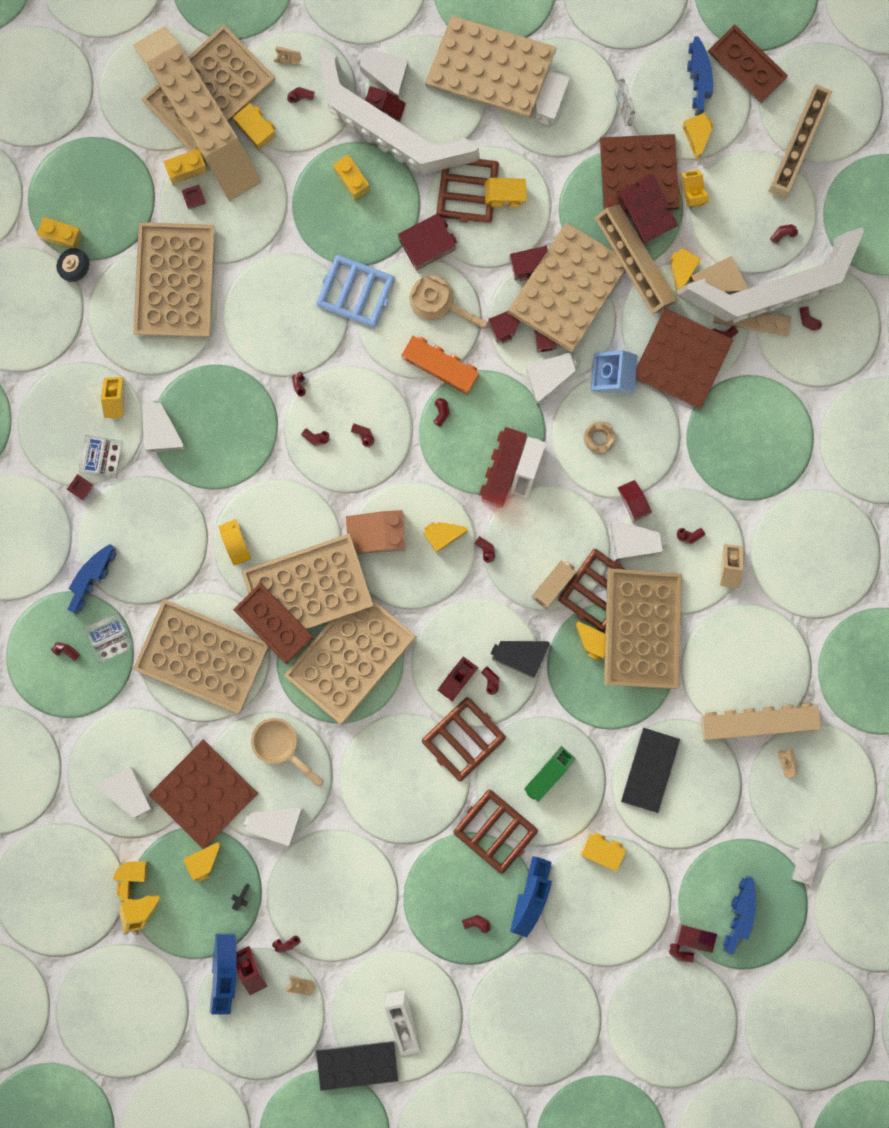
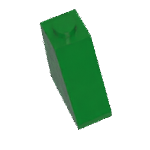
M560 746L526 785L524 790L527 795L539 802L569 769L576 758L564 747Z

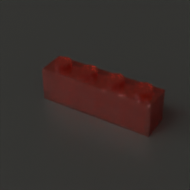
M505 427L504 432H499L497 442H500L498 450L494 449L491 460H494L493 466H488L485 475L488 481L486 485L482 484L479 496H482V502L503 508L526 440V433Z

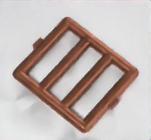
M479 159L477 162L464 164L491 168L490 178H498V161ZM450 168L443 169L441 172L436 214L438 213L440 217L459 219L460 222L464 223L468 221L492 222L494 207H491V205L486 206L485 215L444 210L446 199L485 204V196L447 192L448 181L484 185V182L489 178L449 174Z
M593 549L558 600L576 613V617L586 620L598 630L604 632L606 631V618L603 622H600L568 599L575 589L606 611L607 602L585 588L579 581L584 574H587L607 588V579L590 568L596 558L611 569L624 568L617 560L613 561L598 549Z
M466 697L422 739V743L437 758L436 761L441 766L443 765L458 781H463L505 741L506 736L490 720L491 717L487 713H484L469 697ZM466 707L497 737L489 745L459 715ZM453 720L483 750L475 759L445 728ZM439 733L468 763L461 772L431 742Z
M490 789L484 793L474 807L471 806L468 809V814L453 831L456 837L500 874L505 873L518 856H522L526 846L538 833V829ZM491 799L499 807L471 839L463 831ZM506 812L513 818V821L486 852L478 843L501 815ZM518 825H522L529 832L505 861L500 864L493 858V855Z

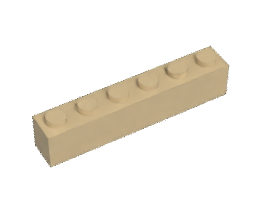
M817 84L814 85L768 192L786 199L833 91Z
M620 204L607 207L598 214L595 220L650 312L655 314L675 303L677 299Z
M813 703L801 704V708H794V705H784L781 710H775L774 706L763 707V711L755 712V708L743 709L744 713L736 714V710L724 711L725 715H717V712H707L705 717H700L703 740L821 729L819 706L813 707Z

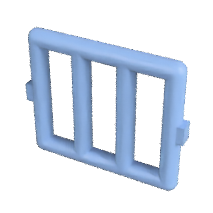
M336 255L328 275H325L323 279L324 285L316 304L320 308L374 328L378 323L383 308L388 304L389 299L387 298L395 278L380 270L341 255ZM343 264L351 267L338 301L336 305L326 302V298L339 266ZM359 270L368 274L356 307L351 312L344 309L343 306ZM375 277L386 281L373 315L369 319L360 314Z

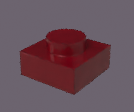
M199 184L181 190L188 210L206 204Z
M77 474L66 490L84 501L94 485Z

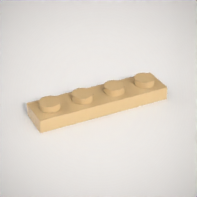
M765 312L759 316L749 317L734 324L733 321L725 322L714 316L713 323L788 337L792 317Z

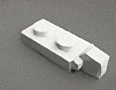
M811 829L809 839L804 838V841L801 843L792 880L809 885L812 884L822 849V843L818 842L820 831Z

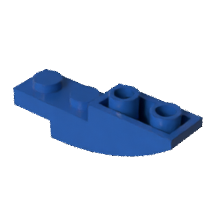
M695 36L693 42L689 43L688 54L692 55L691 61L688 60L687 72H690V79H694L693 91H696V98L693 97L692 109H695L694 115L698 116L704 112L705 98L711 99L713 94V75L707 51L700 38Z
M109 544L102 548L79 570L69 587V590L75 592L67 610L78 614L79 611L82 612L86 604L84 599L87 593H91L94 586L92 581L101 582L102 579L106 578L109 569H107L109 562H113L117 554L115 546Z
M532 856L524 894L518 895L510 930L511 933L528 937L536 925L546 904L552 881L548 880L551 861Z
M750 876L741 879L738 889H741L738 897L734 896L731 902L732 912L737 913L738 916L733 918L730 928H732L729 936L726 935L722 946H724L723 950L732 955L740 937L748 940L754 922L756 893L754 880Z
M215 934L212 962L213 983L209 1011L211 1015L231 1013L232 998H235L236 987L235 934Z

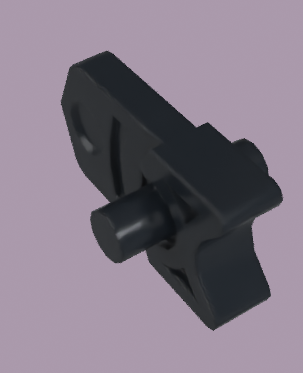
M249 884L244 886L239 897L233 894L231 899L235 902L232 909L238 911L241 905L247 906L248 902L243 900L250 887Z

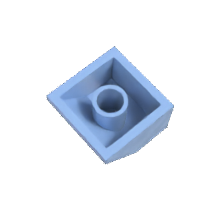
M624 350L594 353L591 391L619 394L633 393L635 391L638 355Z

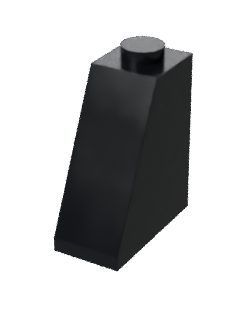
M500 641L499 645L494 644L490 654L493 655L492 660L534 679L550 642Z

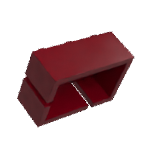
M649 174L636 181L637 185H639L638 187L632 183L617 191L643 243H647L679 226L672 211L666 209L669 205L654 174Z

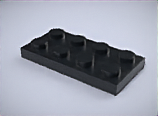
M643 727L621 802L655 813L659 812L679 746V738Z
M394 1041L316 1050L320 1091L399 1081Z

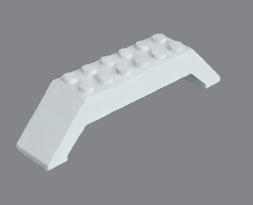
M323 46L319 48L326 100L329 112L332 115L331 117L338 123L344 122L349 130L354 133L358 131L369 143L375 142L380 150L385 153L389 151L398 162H406L409 164V168L416 173H432L479 160V147L466 138L462 137L460 141L433 145L343 87L339 76L341 66L337 55Z
M863 227L846 232L833 239L834 245L825 263L731 295L707 284L705 279L683 286L677 290L678 295L725 322L733 321L734 324L749 317L759 316L767 312V310L771 312L780 307L789 306L798 301H804L816 295L831 292L837 289L836 285L844 280L864 233Z

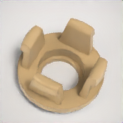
M607 422L590 424L584 433V442L587 448L595 453L609 451L615 443L613 427ZM603 432L606 435V442L602 445L595 444L592 440L593 434Z

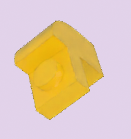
M700 170L682 172L681 182L687 207H700L709 203V195L704 189L703 174Z
M234 519L219 525L220 535L233 566L250 560L251 556L237 520Z
M130 861L122 864L116 870L113 880L121 881V884L117 885V896H120V900L130 899L131 881H147L148 861Z

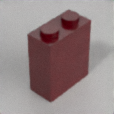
M438 213L398 234V239L416 271L456 250L455 244H457V240L453 233L449 234L446 229L448 224L445 218H440Z

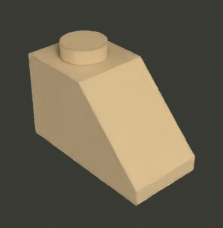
M724 544L720 569V586L739 588L743 574V546Z

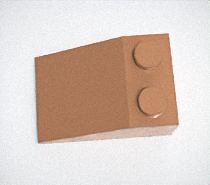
M403 510L346 516L347 534H351L357 554L406 551Z

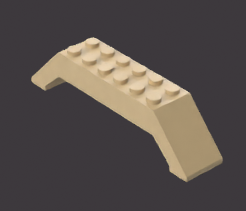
M163 26L133 44L141 60L152 73L204 157L227 199L231 201L261 183L235 132L181 45L169 30Z

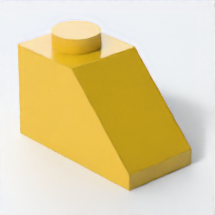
M705 113L685 120L682 125L696 160L700 159L713 128L711 119L707 118Z
M682 247L679 252L675 251L669 260L672 262L670 270L677 294V290L687 284L701 260Z
M123 377L104 378L101 395L104 418L115 419L123 417Z
M432 522L424 528L426 531L423 532V535L433 550L438 553L466 534L468 529L465 526L443 522L435 524Z
M578 621L575 627L584 651L588 653L587 656L597 661L599 658L603 659L605 656L606 634Z
M217 842L183 859L192 880L198 879L200 882L210 877L208 873L213 871L222 846L221 842Z

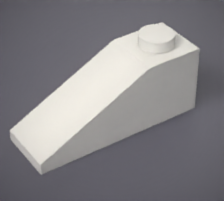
M405 990L386 994L384 1008L401 1056L420 1052L413 1015Z

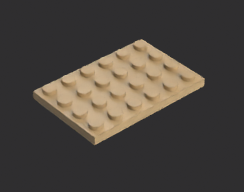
M451 15L425 84L431 88L531 118L557 49L552 45Z
M224 24L188 56L228 122L275 80L274 75ZM157 84L141 99L142 102L189 151L198 149Z
M139 222L134 335L210 338L215 225Z
M565 223L509 308L508 314L570 352H573L624 273L625 268L614 251L570 224Z
M350 533L242 570L248 594L259 583H262L306 629L374 607Z
M608 569L604 685L679 689L681 573Z
M163 599L133 670L240 714L269 646L259 638Z
M373 599L374 607L329 622L284 674V677L341 725L345 723L417 638L414 633Z

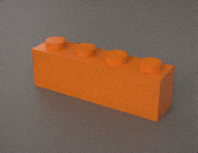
M412 336L401 355L402 359L468 396L479 377L477 368L471 364L465 365L461 363V359L453 354L449 356L443 353L444 350L437 345L433 347L427 344L428 341L421 336Z

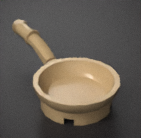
M431 275L419 279L413 285L409 295L410 306L419 317L428 320L439 319L452 310L470 323L472 322L483 329L489 327L487 320H483L454 305L453 290L444 279Z
M270 718L263 720L256 726L252 733L251 745L258 759L269 764H278L291 759L316 786L323 785V779L299 758L294 756L297 737L295 730L288 722L283 719Z

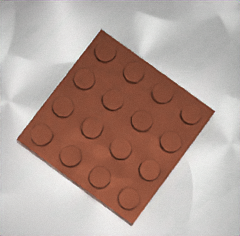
M675 134L600 137L604 210L607 207L620 204L623 211L627 212L617 191L632 183L638 187L639 185H637L636 181L649 174H654L669 205L666 209H679Z
M664 308L637 365L636 379L701 409L734 340Z
M203 739L156 786L149 796L202 849H205L258 795V792Z

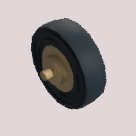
M70 248L65 250L57 260V273L68 282L79 281L89 270V258L80 249Z

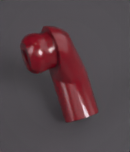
M800 307L802 325L812 331L821 329L822 322L810 316L809 307Z
M437 398L435 406L438 408L439 414L433 423L441 427L448 418L450 410L446 399Z
M353 423L351 432L360 435L363 446H372L374 437L371 430Z
M701 527L694 532H689L685 528H680L677 531V538L688 544H693L706 535Z
M479 536L474 544L483 550V560L486 563H491L495 560L496 556L494 545Z
M486 666L481 671V674L488 679L486 692L489 695H493L499 690L500 679Z

